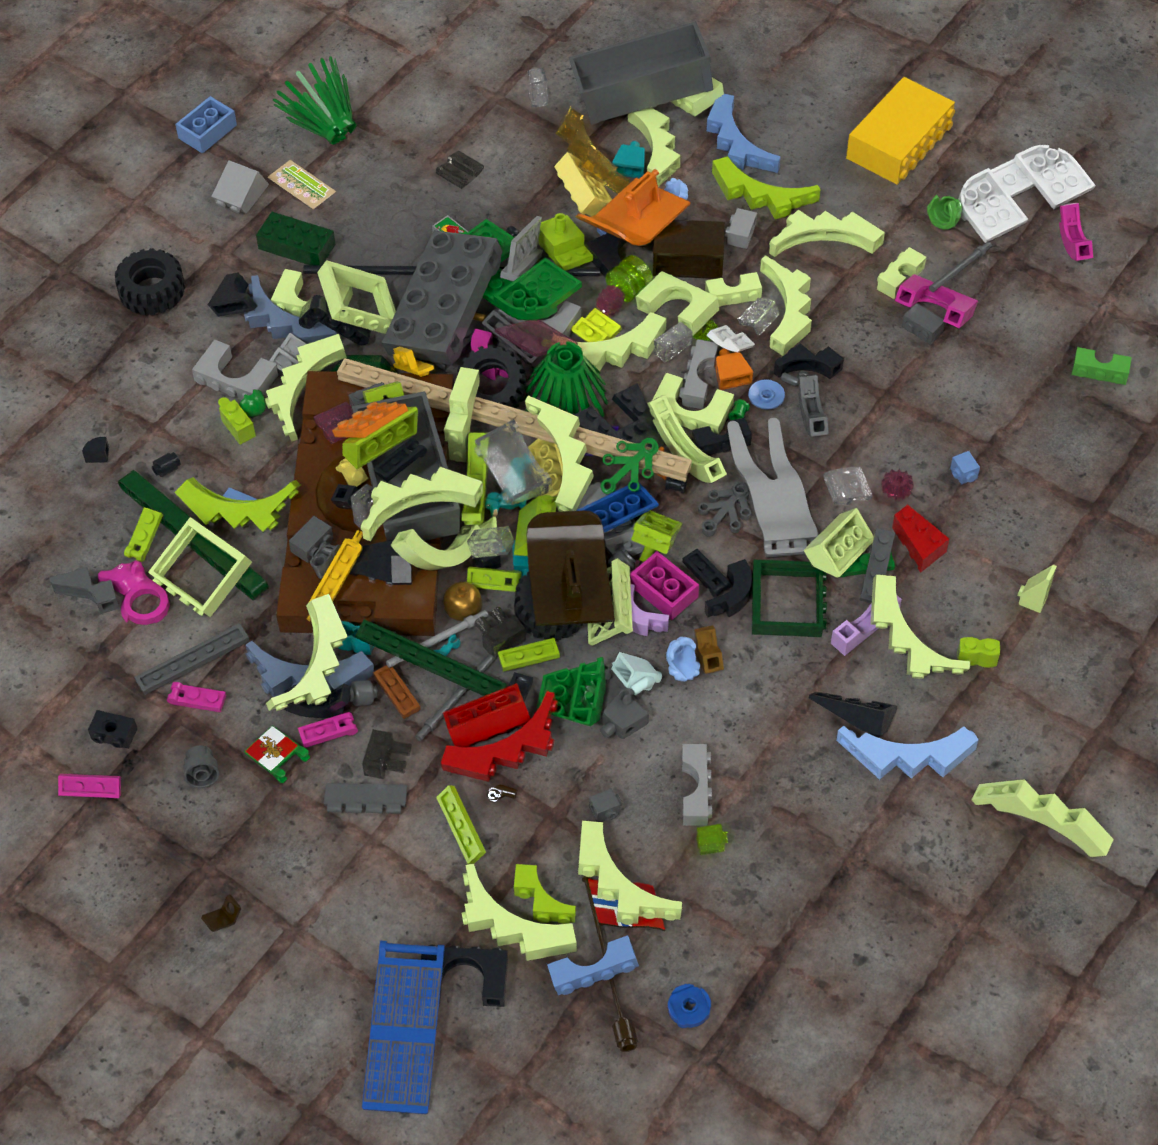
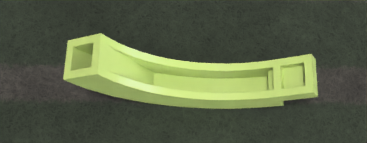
M662 395L647 403L654 416L653 422L671 453L692 460L689 473L707 483H712L727 475L720 458L706 455L687 436L678 422L666 395Z
M478 524L463 526L453 543L446 550H439L428 545L418 536L414 529L399 532L391 546L404 560L418 568L426 570L443 569L464 562L474 553L477 548L474 540L477 538L480 527Z

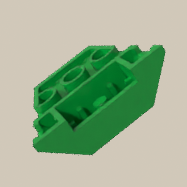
M603 657L597 658L596 662L589 664L581 663L579 667L570 670L565 668L543 675L536 709L538 710L546 692L549 691L555 693V699L558 701L556 712H552L551 715L590 727L598 722L601 717L606 690Z

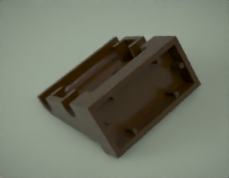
M673 220L654 238L653 276H657L662 271L673 277L722 278L725 222Z

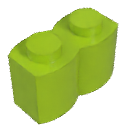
M973 637L961 638L957 650V660L970 661V666L995 667L1000 655V641L990 638L982 640Z

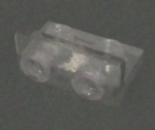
M757 298L738 318L740 325L753 327L756 335H761L779 316V311L774 300Z
M368 484L351 496L353 520L358 527H361L363 520L368 518L373 505V498H371L373 489Z

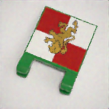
M273 725L244 751V754L272 774L280 783H284L287 780L285 771L280 767L294 754L303 762L310 759L309 751L305 747L298 745Z

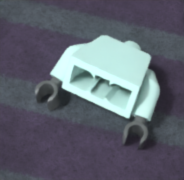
M619 652L611 666L604 665L606 680L611 678V671H613L626 688H630V690L622 689L619 693V700L623 699L624 705L631 703V695H637L643 690H651L654 683H659L662 679L661 672L656 671L647 660Z

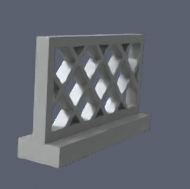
M536 216L511 241L508 265L501 271L500 278L514 281L527 272L542 257L543 250L537 249L542 217Z

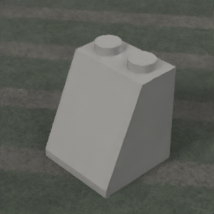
M228 161L211 197L216 201L215 204L222 208L227 206L235 213L243 212L247 214L269 183L258 171Z

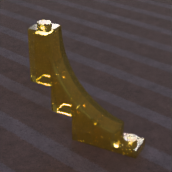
M569 107L561 119L555 134L569 143L566 151L580 159L579 169L616 194H619L629 184L630 180L616 171L617 167L591 141L584 128V116Z

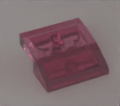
M345 402L314 416L315 423L323 430L324 436L331 444L346 438L335 437L332 430L338 427L337 424L339 422L351 419L353 410Z

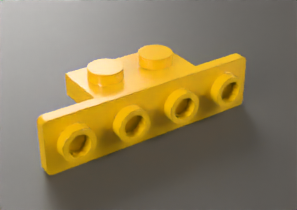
M400 346L393 349L395 353L393 355L395 361L393 364L394 368L419 375L420 377L430 374L431 370H434L433 365L415 360L412 350Z

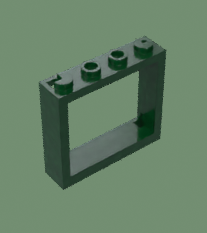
M753 559L752 635L822 637V632L826 630L827 618H823V614H826L827 602H823V597H826L827 587L823 586V581H826V572L813 567L811 562ZM761 575L816 577V623L760 621Z

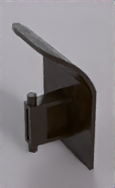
M582 510L545 512L533 517L527 526L526 537L536 626L615 622L605 558L604 531L602 521L598 515L592 511Z

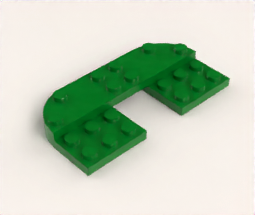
M487 219L466 233L467 235L497 238L503 251L501 262L509 257L511 241L515 238ZM544 258L514 281L500 278L502 269L499 268L497 273L491 276L483 298L517 320H539L548 318L556 313L557 306L582 288V282Z

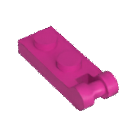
M173 682L171 685L172 692L168 694L167 702L178 706L221 712L226 699V692Z
M344 713L299 727L298 731L303 746L306 748L345 735L351 736L356 734L358 729L356 724H353L354 718L352 713Z

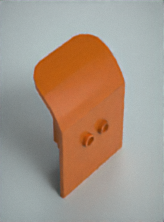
M654 169L652 172L647 171L640 179L635 178L596 215L588 217L578 213L576 218L630 244L640 246L650 243L690 205V202L658 188L656 176L659 175V172Z

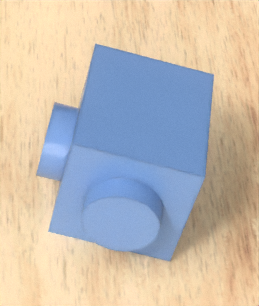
M967 451L952 457L950 469L954 478L958 479L962 485L967 482H973L978 478L980 466L971 453Z

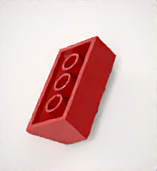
M517 683L443 712L448 732L456 747H469L472 743L485 741L495 734H502L513 727L523 726L531 719Z

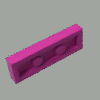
M60 774L58 776V796L120 798L121 776Z

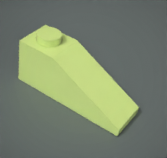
M1052 565L1028 579L1025 586L1022 585L1017 595L1020 597L1019 605L1041 613L1057 566Z

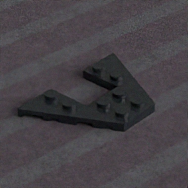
M638 383L614 394L612 398L634 421L618 431L592 406L574 414L579 417V427L632 443H641L646 438H653L657 441L659 448L664 445ZM647 444L646 447L652 448V445Z

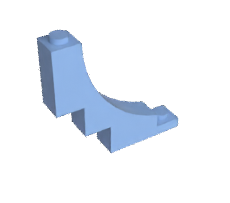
M843 726L838 730L836 741L880 780L895 766H898L910 778H913L927 765L944 777L976 750L979 739L974 732L969 731L963 726L957 732L937 741L921 744H903L886 741L868 733H864L860 738H857L852 730H848Z

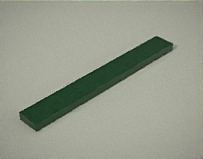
M365 619L355 635V638L482 696L504 689L507 686L502 681Z

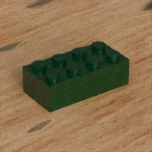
M272 211L256 234L259 250L307 265H323L336 245L333 230Z

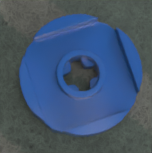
M684 984L673 990L668 1000V1013L680 1028L700 1026L709 1018L711 1000L704 989L694 987L692 984ZM686 1002L695 1004L692 1010L684 1008Z

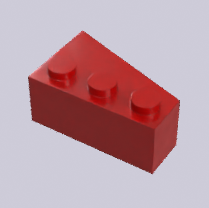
M908 504L894 515L892 529L903 546L905 545L908 549L909 555L918 565L920 573L947 552L949 538Z

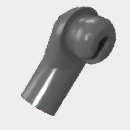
M800 371L798 376L808 375V372ZM785 372L782 374L781 381L793 386L799 385L798 376H792Z

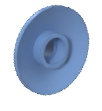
M760 380L750 387L748 396L751 403L756 407L774 409L783 403L785 391L775 381Z

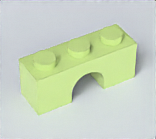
M910 247L905 252H901L897 260L891 262L887 270L881 272L878 276L877 290L895 299L900 285L906 281V277L903 275L910 277L913 274L919 275L925 268L926 256Z
M755 272L740 275L739 285L736 287L727 286L723 278L706 280L705 291L717 296L719 307L761 300L762 286L758 274Z

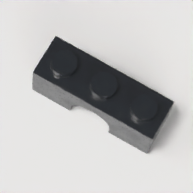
M745 417L731 420L738 422L746 446H750L752 433ZM710 426L692 430V442L706 455L711 456L731 450L728 429L724 435L713 433Z

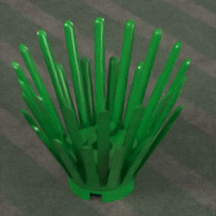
M330 56L329 61L333 71L329 73L324 59L320 58L326 75V82H322L313 64H308L317 81L314 84V88L319 96L300 71L296 72L297 77L315 101L307 92H303L302 95L289 81H285V85L299 98V103L291 100L279 90L277 94L289 104L286 106L277 99H273V101L277 103L274 104L275 107L295 118L286 117L290 122L327 139L330 144L334 145L346 139L345 135L348 131L351 134L356 129L357 124L353 120L347 79L343 74L342 85L336 58L333 62Z
M566 341V345H560V342L552 345L547 351V356L528 377L527 381L531 380L536 374L526 389L527 394L524 400L527 399L538 383L532 395L536 399L546 380L540 401L547 403L551 391L549 405L559 408L561 394L560 409L566 411L567 401V412L576 414L579 412L577 396L581 411L590 407L583 386L584 383L594 407L604 417L603 409L589 382L590 379L604 403L608 405L604 394L606 390L603 387L606 383L599 375L601 372L583 355L582 348L577 344Z

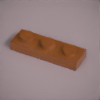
M386 665L373 672L374 678L403 719L421 710L419 703L393 666L389 668Z

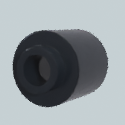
M167 453L153 461L152 470L155 475L164 477L178 469L181 462L176 453Z

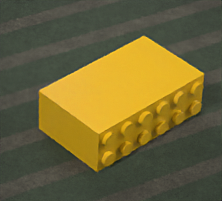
M903 77L849 134L846 159L898 185L901 180H905L910 170L915 169L919 160H923L926 153L933 149L935 143L942 139L944 133L951 129L953 125L952 117L955 114V102Z

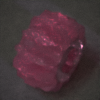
M608 285L606 289L603 288L602 292L599 293V297L596 299V307L603 314L613 316L615 312L622 308V304L625 302V294L617 286Z
M900 468L897 471L891 469L890 473L886 472L881 482L883 493H887L888 498L893 496L895 500L898 497L903 500L905 496H909L914 486L912 476L908 475L907 471L901 472Z

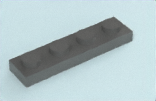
M876 528L860 601L872 603L873 578L876 575H886L895 532Z

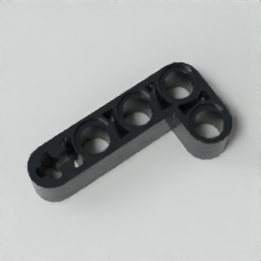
M314 295L302 307L299 317V325L301 327L310 329L320 322L358 345L368 344L371 330L332 319L325 297Z

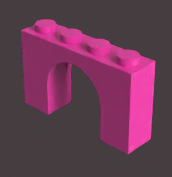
M915 274L900 285L895 298L896 302L910 308L917 302L937 304L947 310L943 322L957 328L963 326L973 317L978 300L944 286L931 292L929 286L934 282Z

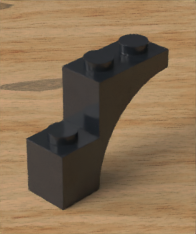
M800 343L775 361L774 374L779 378L784 372L805 370L822 374L831 379L842 371L844 358L829 346L814 355Z

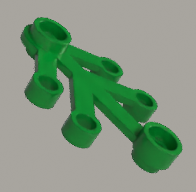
M646 438L641 443H626L625 441L617 443L616 448L620 453L639 451L635 456H612L611 454L603 456V462L606 466L625 464L611 479L602 481L600 488L604 494L609 495L615 492L616 484L630 471L631 481L628 484V488L631 492H638L640 490L639 462L644 457L645 468L642 470V475L645 479L653 478V456L659 449L657 441L653 438ZM621 444L626 445L624 450L619 449ZM647 444L652 445L650 450H646ZM607 457L612 458L610 463H606ZM647 470L651 471L650 476H645ZM610 483L611 487L605 489V484ZM633 483L638 485L636 489H631Z

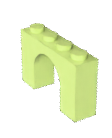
M712 78V91L674 100L671 103L687 113L697 116L713 105L716 99L724 95L723 84Z
M285 269L271 298L272 303L280 309L300 317L302 307L307 303L298 298L303 286L301 272ZM337 283L343 304L348 306L353 295L352 287Z
M662 271L636 296L637 309L647 314L650 312L655 313L665 302L670 300L682 299L688 301L690 304L678 315L679 329L693 336L719 311L717 296Z
M666 373L653 400L666 395L681 426L690 430L710 426L713 433L719 435L733 407L734 394L717 389L706 408L699 411L685 410L677 403L681 387H683V378Z

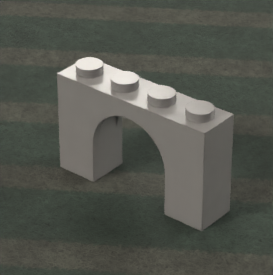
M565 301L559 311L553 317L546 320H517L500 309L498 314L520 332L527 333L551 344L554 337L567 340L572 333L571 328L581 318V307Z
M217 340L212 342L192 369L194 381L198 384L206 385L215 391H221L230 397H236L241 400L245 394L251 395L253 389L260 390L265 395L266 390L270 388L278 377L277 364L260 358L246 376L241 378L224 376L221 372L232 358L230 345Z

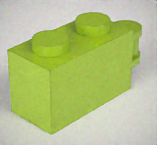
M226 397L220 398L218 404L220 406L221 420L237 442L241 445L256 437L253 422L234 399L230 402Z

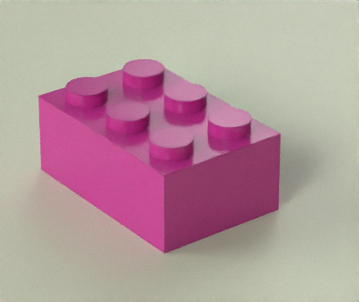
M658 551L630 573V584L635 585V591L663 614L669 615L671 620L698 598L699 584Z

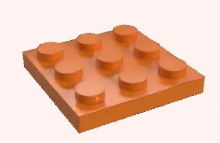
M373 402L367 405V409L354 413L351 419L339 422L337 424L338 427L333 429L332 432L335 437L365 438L407 412L408 408L406 404H397V402L391 404L387 402Z

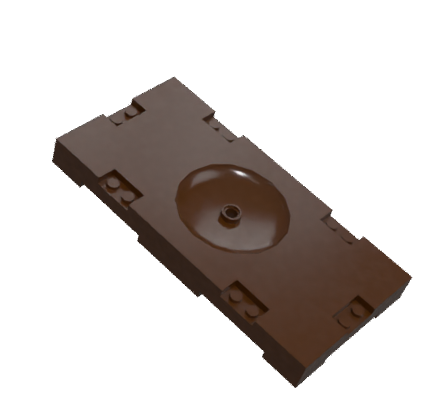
M308 371L302 412L303 423L294 480H297L301 486L297 489L299 493L291 499L287 529V548L285 563L282 568L276 614L279 630L283 633H313L312 622L306 619L309 616L306 605L322 580L318 578L310 562L307 563L291 552L289 540L315 516L332 527L333 540L330 544L334 546L342 545L345 538L352 539L357 530L363 532L361 530L362 522L370 515V509L373 505V498H371L373 490L367 464L362 466L368 479L357 486L365 495L359 511L355 512L352 509L338 508L331 501L338 484L348 485L342 472L337 471L336 467L340 465V461L345 459L343 456V443L350 438L335 437L332 430L338 427L337 424L339 422L352 418L353 412L350 408L348 394L365 388L338 380L337 372ZM399 373L400 375L451 390L454 387L453 374H428L420 377L413 373ZM430 407L448 466L449 449L448 441H445L444 427L450 412ZM383 524L379 526L371 541L364 539L362 536L359 544L365 546L386 541ZM443 537L424 542L441 550ZM412 565V585L386 584V581L371 580L369 577L360 574L357 576L348 574L333 604L340 620L352 623L354 626H360L365 619L389 631H396L398 635L435 636L439 569L426 570Z

